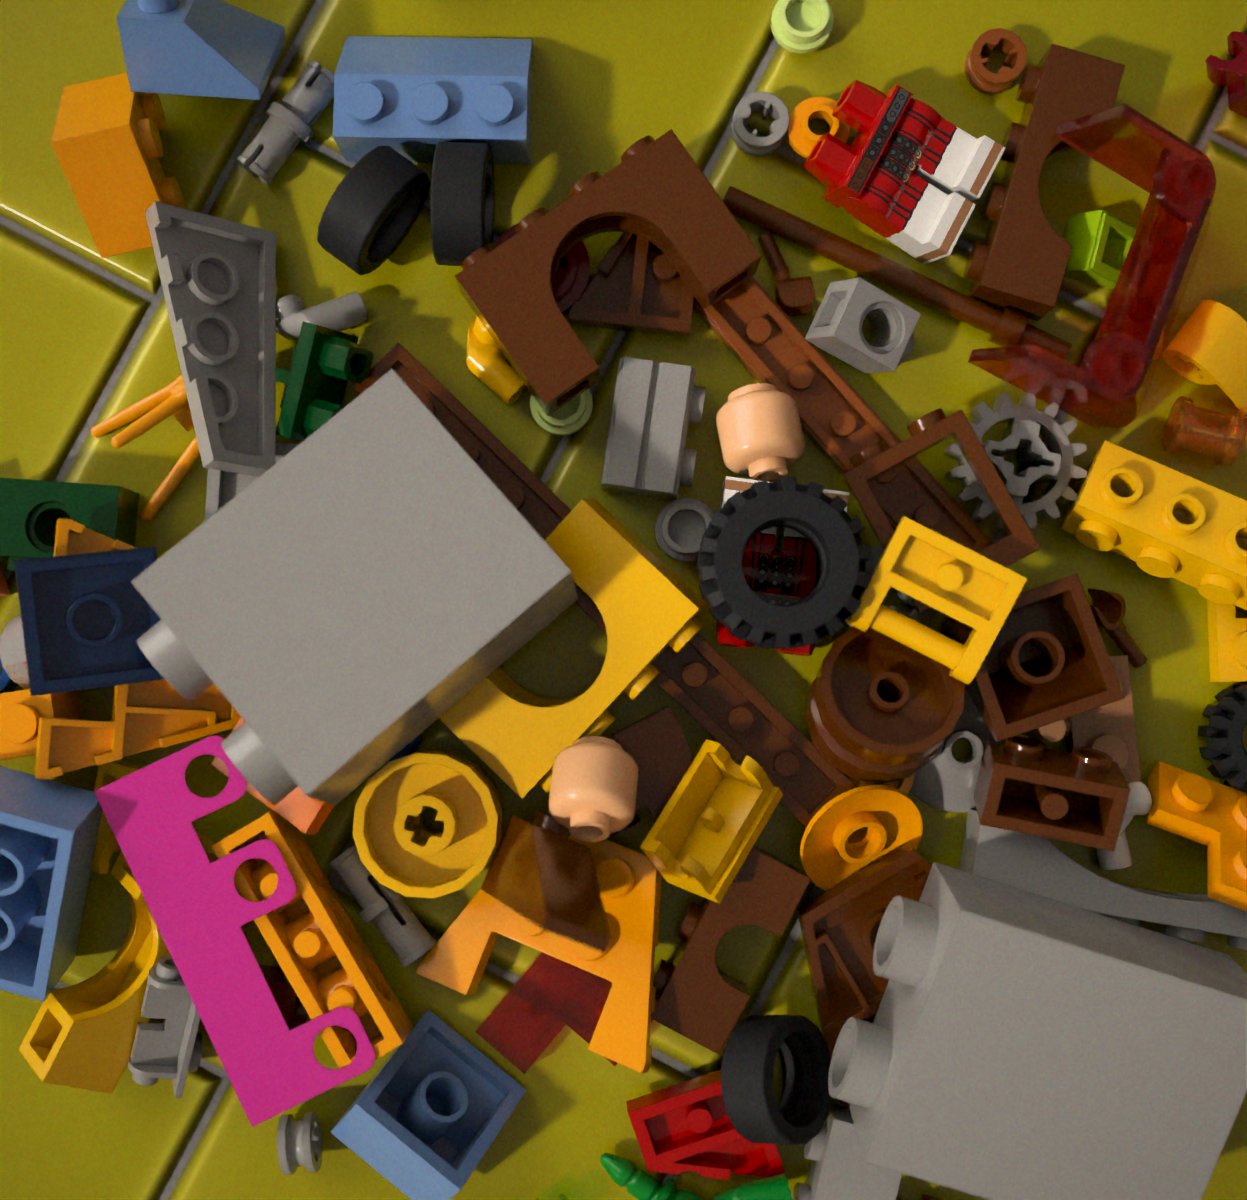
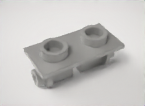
M164 956L158 960L156 966L149 970L141 1007L142 1018L164 1019L163 1023L138 1022L128 1068L133 1073L132 1080L140 1085H154L158 1082L159 1078L172 1079L175 1098H182L188 1071L196 1072L201 1061L202 1033L198 1031L200 1016L172 956Z

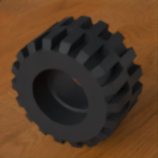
M781 477L778 482L768 483L766 479L753 483L749 489L743 492L739 490L730 497L724 506L716 512L705 530L700 543L701 547L697 557L696 572H699L700 584L698 586L702 599H706L711 609L710 613L717 623L721 622L730 630L729 633L739 640H746L753 643L754 646L766 649H790L817 643L820 639L833 635L844 626L842 623L848 616L854 615L862 603L858 599L862 590L868 588L871 576L870 573H865L866 561L871 559L870 545H863L859 534L865 529L858 517L852 520L844 509L848 504L840 496L837 495L833 499L823 493L824 486L812 481L808 485L796 483L797 478ZM779 526L793 529L806 537L817 553L820 568L817 584L807 597L797 603L776 605L766 602L751 590L745 580L742 569L745 549L756 534L767 528Z

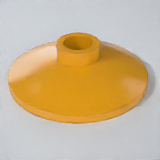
M866 785L848 790L826 803L807 825L800 844V860L803 869L816 886L827 891L905 844H909L917 851L923 831L921 814L908 795L890 786Z

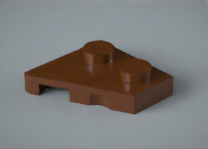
M623 232L617 243L610 247L597 267L598 272L579 301L576 300L571 307L569 314L570 325L689 337L694 295L668 258L657 246L643 237Z

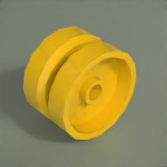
M425 749L388 762L367 781L354 809L353 838L361 862L381 885L405 897L434 899L461 890L484 870L503 836L505 808L496 782L478 762L454 750ZM428 808L438 811L435 820L444 822L441 830L430 831L423 825L422 815Z

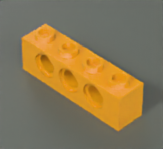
M270 811L211 847L217 858L220 859L262 839L270 840L277 845L295 882L296 892L289 903L254 919L311 1020L337 1007L351 1008L358 1015L374 1049L375 1060L402 1045L414 1026L300 830L275 811ZM260 858L244 861L238 867L234 876L237 892L244 899L252 902H259L269 898L276 890L278 883L275 868L268 861ZM329 1026L319 1032L340 1069L353 1061L357 1052V1043L354 1035L348 1029L342 1026Z

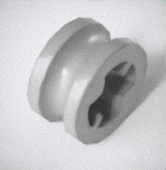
M763 91L750 93L740 100L735 107L731 133L733 141L741 151L747 155L760 157L767 156L780 147L784 141L789 123L788 109L783 101L774 94ZM763 112V120L768 115L773 118L774 122L771 123L768 136L757 137V129H754L752 134L747 132L745 128L749 125L751 113Z
M306 1112L301 1120H295L292 1114H283L280 1117L277 1132V1150L280 1169L283 1175H294L300 1166H305L307 1172L310 1173L319 1171L322 1162V1133L317 1112Z

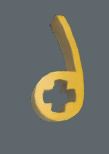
M1202 300L1164 349L1162 356L1165 362L1184 378L1201 385L1217 384L1232 400L1247 422V322L1238 313L1222 303L1213 300Z

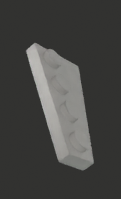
M154 201L145 211L203 468L260 477L275 465L276 233Z

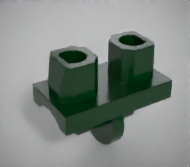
M303 321L297 347L294 346L289 370L275 367L276 381L285 383L280 404L282 409L275 435L304 441L346 407L342 405L347 382L352 381L361 384L364 379L368 378L373 360L372 352L357 344L359 337Z

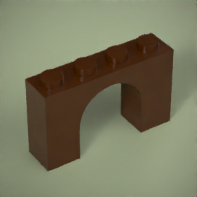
M672 129L656 140L649 135L636 141L622 154L621 164L603 176L598 171H595L580 179L569 190V199L550 212L545 207L531 212L515 227L516 235L496 248L491 243L478 248L462 262L461 267L463 270L455 275L461 294L547 416L600 381V367L561 313L552 293L553 281L558 266L566 254L579 242L604 232H627L643 237L664 253L703 309L756 274L762 258L761 254Z

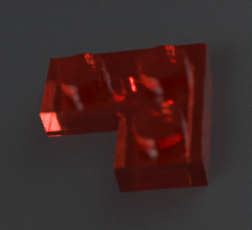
M540 952L478 1025L476 1033L525 1074L565 1025H568L590 1044L611 990L612 982ZM606 1058V1059H607L608 1061H610L614 1066L617 1065V1062Z

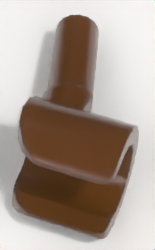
M772 233L762 234L758 237V242L771 268L772 277L775 281L776 303L788 316L811 313L812 304L815 301L811 277L790 279L788 266L784 262Z
M1089 588L1088 593L1094 602L1093 606L1090 605L1098 628L1104 629L1108 636L1113 638L1123 654L1128 655V661L1134 668L1144 665L1147 658L1129 635L1126 626L1122 622L1126 613L1124 598L1115 592Z

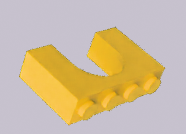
M595 498L581 499L545 539L549 547L571 570L574 582L596 604L604 620L607 632V652L604 665L595 682L584 693L577 696L547 698L527 691L516 683L503 669L498 667L438 718L522 799L538 785L548 793L551 788L555 757L564 748L571 746L580 738L589 736L601 737L616 720L608 711L624 693L632 700H635L660 673L652 663L668 645L678 653L704 626L695 616L707 603Z

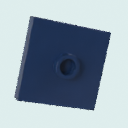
M156 547L14 560L31 696L164 679L137 644V639L158 623L161 618L131 583V581L157 561Z

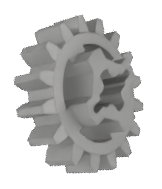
M1007 392L1000 394L994 399V412L983 401L971 409L972 417L976 424L971 421L969 423L980 441L990 427L1008 422L1007 428L1003 430L1000 442L993 440L980 442L1028 528L1031 530L1036 528V513L1048 523L1060 517L1055 501L1065 505L1076 501L1078 495L1068 486V483L1086 478L1087 470L1073 465V458L1087 451L1086 444L1082 443L1070 444L1067 436L1074 431L1077 423L1075 420H1071L1059 425L1054 420L1059 408L1057 403L1053 402L1039 411L1035 409V394L1028 392L1021 397L1017 406H1014ZM1039 433L1046 439L1052 452L1045 446L1039 437ZM957 443L950 444L945 448L944 454L958 460V466L944 474L945 481H961L964 488L955 496L954 500L958 504L972 500L977 504L973 511L972 520L979 522L988 515L994 514L995 530L1004 531L1002 523ZM1013 450L1017 451L1016 461L1026 464L1028 468L1016 475H1013L1014 464L1004 461L1003 457ZM1050 483L1046 491L1033 502L1022 504L1023 498L1028 495L1030 484Z

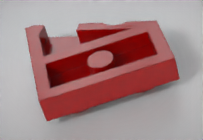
M721 1070L626 1101L628 1115L648 1171L678 1175L682 1172L693 1171L704 1178L729 1180L730 1173L759 1177H770L785 1173L776 1144L752 1143L737 1133L726 1113L721 1092Z

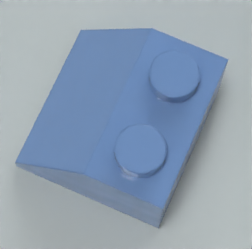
M428 1009L412 1028L404 1043L398 1046L330 1133L411 1200H450L462 1189L527 1090Z

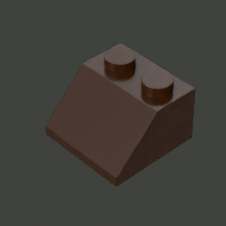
M1078 573L1020 593L974 679L969 685L965 684L968 695L996 742L1125 698ZM952 617L940 624L945 636L962 645L967 641L973 630L972 627Z

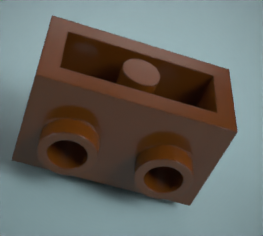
M1019 734L998 742L994 738L987 737L974 792V800L980 825L1115 851L1131 789L1118 763L1112 761V757L1102 751L1087 747H1074L1072 753L1048 749L1044 742Z

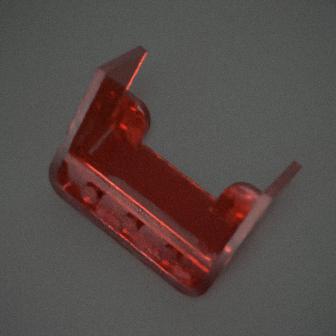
M1127 104L1061 123L1055 134L1060 140L1150 193L1096 338L1087 348L1080 368L1035 344L972 350L968 360L969 363L1027 393L1034 394L1036 398L1048 404L1057 403L1059 410L1095 428H1122L1132 423L1140 413L1206 239L1216 189L1214 167L1202 151Z

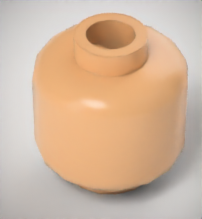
M768 383L750 384L734 390L729 394L728 402L719 409L716 416V426L725 466L736 474L749 476L752 480L763 481L767 479L768 482L780 480L781 477H785L788 474L787 467L793 465L802 457L805 448L803 431L795 400L787 393L777 391L774 385Z
M589 736L576 740L571 746L564 748L554 759L549 797L550 814L557 822L568 828L569 833L579 840L597 842L607 839L611 833L624 829L633 821L636 806L638 765L633 757L624 751L619 743L612 739Z

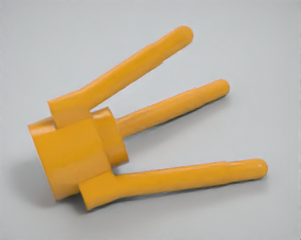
M182 374L168 386L91 428V435L95 438H100L139 418L112 438L111 444L115 448H121L171 415L189 432L194 428ZM196 437L141 512L143 520L150 521L199 457L200 452Z

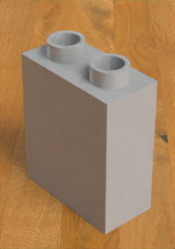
M393 369L131 581L161 618L158 623L137 639L138 646L162 677L188 701L192 702L212 684L218 687L246 721L221 742L222 748L245 779L273 805H277L299 786L306 796L336 806L578 600L571 570Z
M933 862L919 902L902 896H896L892 899L881 920L873 952L874 973L877 976L889 979L873 1023L850 1017L843 1025L833 1050L828 1076L830 1096L848 1102L865 1162L988 1200L1202 1199L1247 1093V974L1228 954L937 862Z

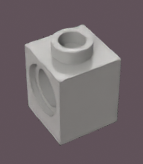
M860 277L830 282L805 340L863 373L895 372L897 366L907 358L913 347V331L921 313ZM865 317L869 319L872 326V335L869 342L864 338L862 331Z

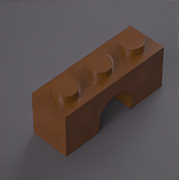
M754 845L720 904L704 898L701 905L691 901L684 911L674 933V936L682 940L671 963L660 959L654 969L653 987H656L654 1012H651V1019L720 1055L750 998L746 984L726 974L716 964L715 953L720 939L730 929L746 924L762 927L781 937L811 878L799 868Z

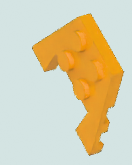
M57 519L54 556L136 548L118 539L114 540L86 528L85 525L71 519ZM165 679L115 685L112 718L109 721L39 717L34 777L47 780L62 776L67 772L93 765L106 764L120 760L122 757L234 729L241 715L215 684H212L192 702L179 694Z
M570 834L569 839L583 844L591 850L611 937L605 953L540 928L480 889L418 966L417 974L464 995L474 996L498 935L501 934L611 981L612 987L588 1050L637 1072L648 1073L652 1061V1047H649L651 1012H654L656 987H653L655 946H658L662 875L649 858L642 853L606 839L588 842L579 840Z

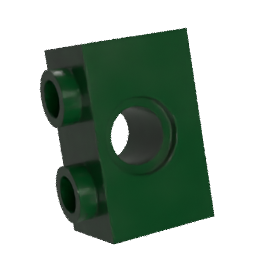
M0 478V558L8 559L7 570L15 571L14 560L53 557L55 545L53 527L57 519L65 514H68L71 520L85 525L86 528L135 547L139 493L113 485Z

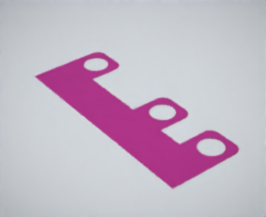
M209 736L95 790L94 793L248 1120L253 1127L366 1072L375 1061V1052L358 1015L349 1007H337L289 1030L241 926L289 903L295 895L296 885L279 848L270 840L262 839L255 841L210 863L191 822L240 799L246 791L247 782L222 748L221 742L225 739L220 736ZM204 754L220 758L227 766L229 773L225 789L220 794L210 798L199 797L192 793L185 781V772L188 764L197 756ZM252 858L268 861L275 868L278 876V883L274 893L266 900L259 902L244 899L237 892L234 884V876L238 867L244 861ZM329 1026H342L348 1029L356 1039L357 1052L355 1058L349 1065L341 1069L324 1067L314 1055L313 1045L316 1036L321 1030Z

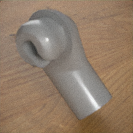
M356 291L307 309L304 308L302 298L296 295H287L276 300V331L288 340L299 339L303 321L342 331L366 322L368 318L364 302Z

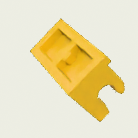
M706 739L640 848L668 883L720 904L782 798L783 793L780 788L772 784L763 768L753 758L746 756L742 764L738 765L732 760L731 754L722 744Z

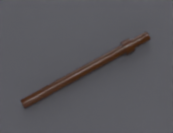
M730 186L723 199L724 204L732 215L990 334L988 341L1007 350L1013 351L1016 346L1059 367L1062 366L1071 350V343L1028 324L1029 317L1007 306H1005L1003 311L993 308L735 187Z

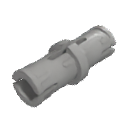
M310 60L305 71L280 104L275 101L272 102L266 110V114L269 117L243 153L239 154L236 158V161L255 178L259 176V180L267 186H270L273 182L272 179L301 142L305 145L314 135L311 127L334 98V74L325 67L320 71L321 65L314 60Z
M356 844L328 864L331 869H334L363 909L358 913L363 922L367 924L372 921L401 961L400 964L403 968L414 962L437 943L402 898L403 895L381 885L363 865Z

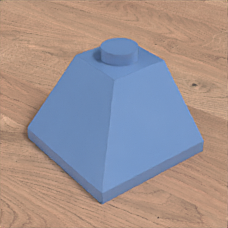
M126 0L116 17L131 92L260 100L285 41L284 26L221 0Z

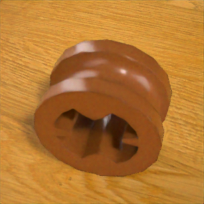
M1003 28L990 29L981 34L974 42L964 65L968 81L979 92L989 95L1001 94L1010 89L1025 68L1027 61L1026 46L1018 35ZM994 50L1000 51L1006 56L1002 63L1003 66L997 74L985 68L989 61L988 58Z

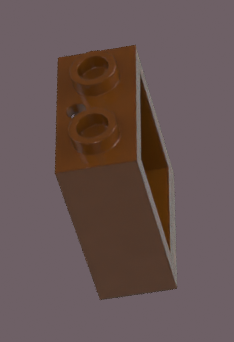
M942 408L936 409L907 426L912 437L888 449L884 440H881L849 459L854 469L844 474V480L883 550H885L894 530L868 482L952 436L1008 536L976 553L1004 567H1008L1040 550L1039 545L962 409L946 417ZM909 596L918 613L931 608V606Z

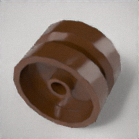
M852 627L835 639L808 691L805 720L812 743L832 767L855 780L883 784L909 778L930 762L939 747L952 733L964 710L965 683L949 676L950 668L870 627L866 632Z

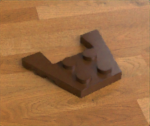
M909 844L901 846L797 908L821 1032L828 1045L831 1058L838 1035L845 1022L850 1017L865 1021L875 1015L889 982V979L877 976L873 970V952L876 936L889 903L896 896H902L919 902L932 865ZM839 1100L843 1109L849 1106L848 1102Z

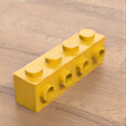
M1105 440L1086 469L1087 476L1081 480L1076 492L1078 497L1075 502L1071 503L1061 529L1076 535L1080 543L1091 549L1112 551L1135 561L1141 570L1150 575L1160 578L1172 577L1197 588L1199 594L1209 601L1222 605L1233 604L1247 610V501Z

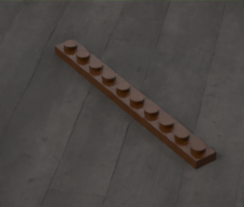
M397 342L370 370L368 378L364 379L361 384L357 383L354 386L356 391L362 394L393 369L545 541L572 510ZM574 582L578 600L574 603L607 634L605 623L598 607ZM698 633L678 653L668 645L652 663L660 672L654 681L718 743L722 744L740 764H742L746 756H750L759 763L772 784L782 791L783 796L779 802L803 826L807 827L814 815L830 800L856 787L841 771L832 767L817 748Z

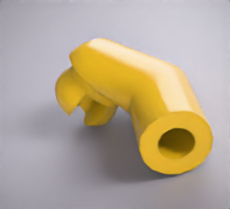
M476 316L471 321L467 333V367L507 405H511L522 395L527 387L514 368L506 362L505 355Z

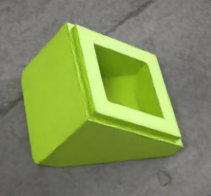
M1103 209L1069 216L1063 239L1072 245V250L1064 277L1121 292L1130 291L1144 231Z

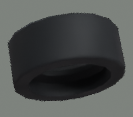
M440 141L437 143L434 152L431 176L430 220L433 255L437 265L461 266L462 262L472 252L480 247H484L486 244H493L495 214L493 153L491 145L487 143Z
M377 146L366 153L349 170L329 200L318 226V243L324 250L357 274L371 273L382 265L398 248L418 218L428 196L430 180L427 173L390 146Z
M751 1015L737 1024L727 1041L721 1064V1092L727 1116L737 1133L752 1143L807 1144L820 1133L829 1115L832 1101L828 1090L831 1057L828 1045L818 1026L805 1016ZM777 1051L779 1052L783 1069V1089L779 1106H777L773 1090V1068Z

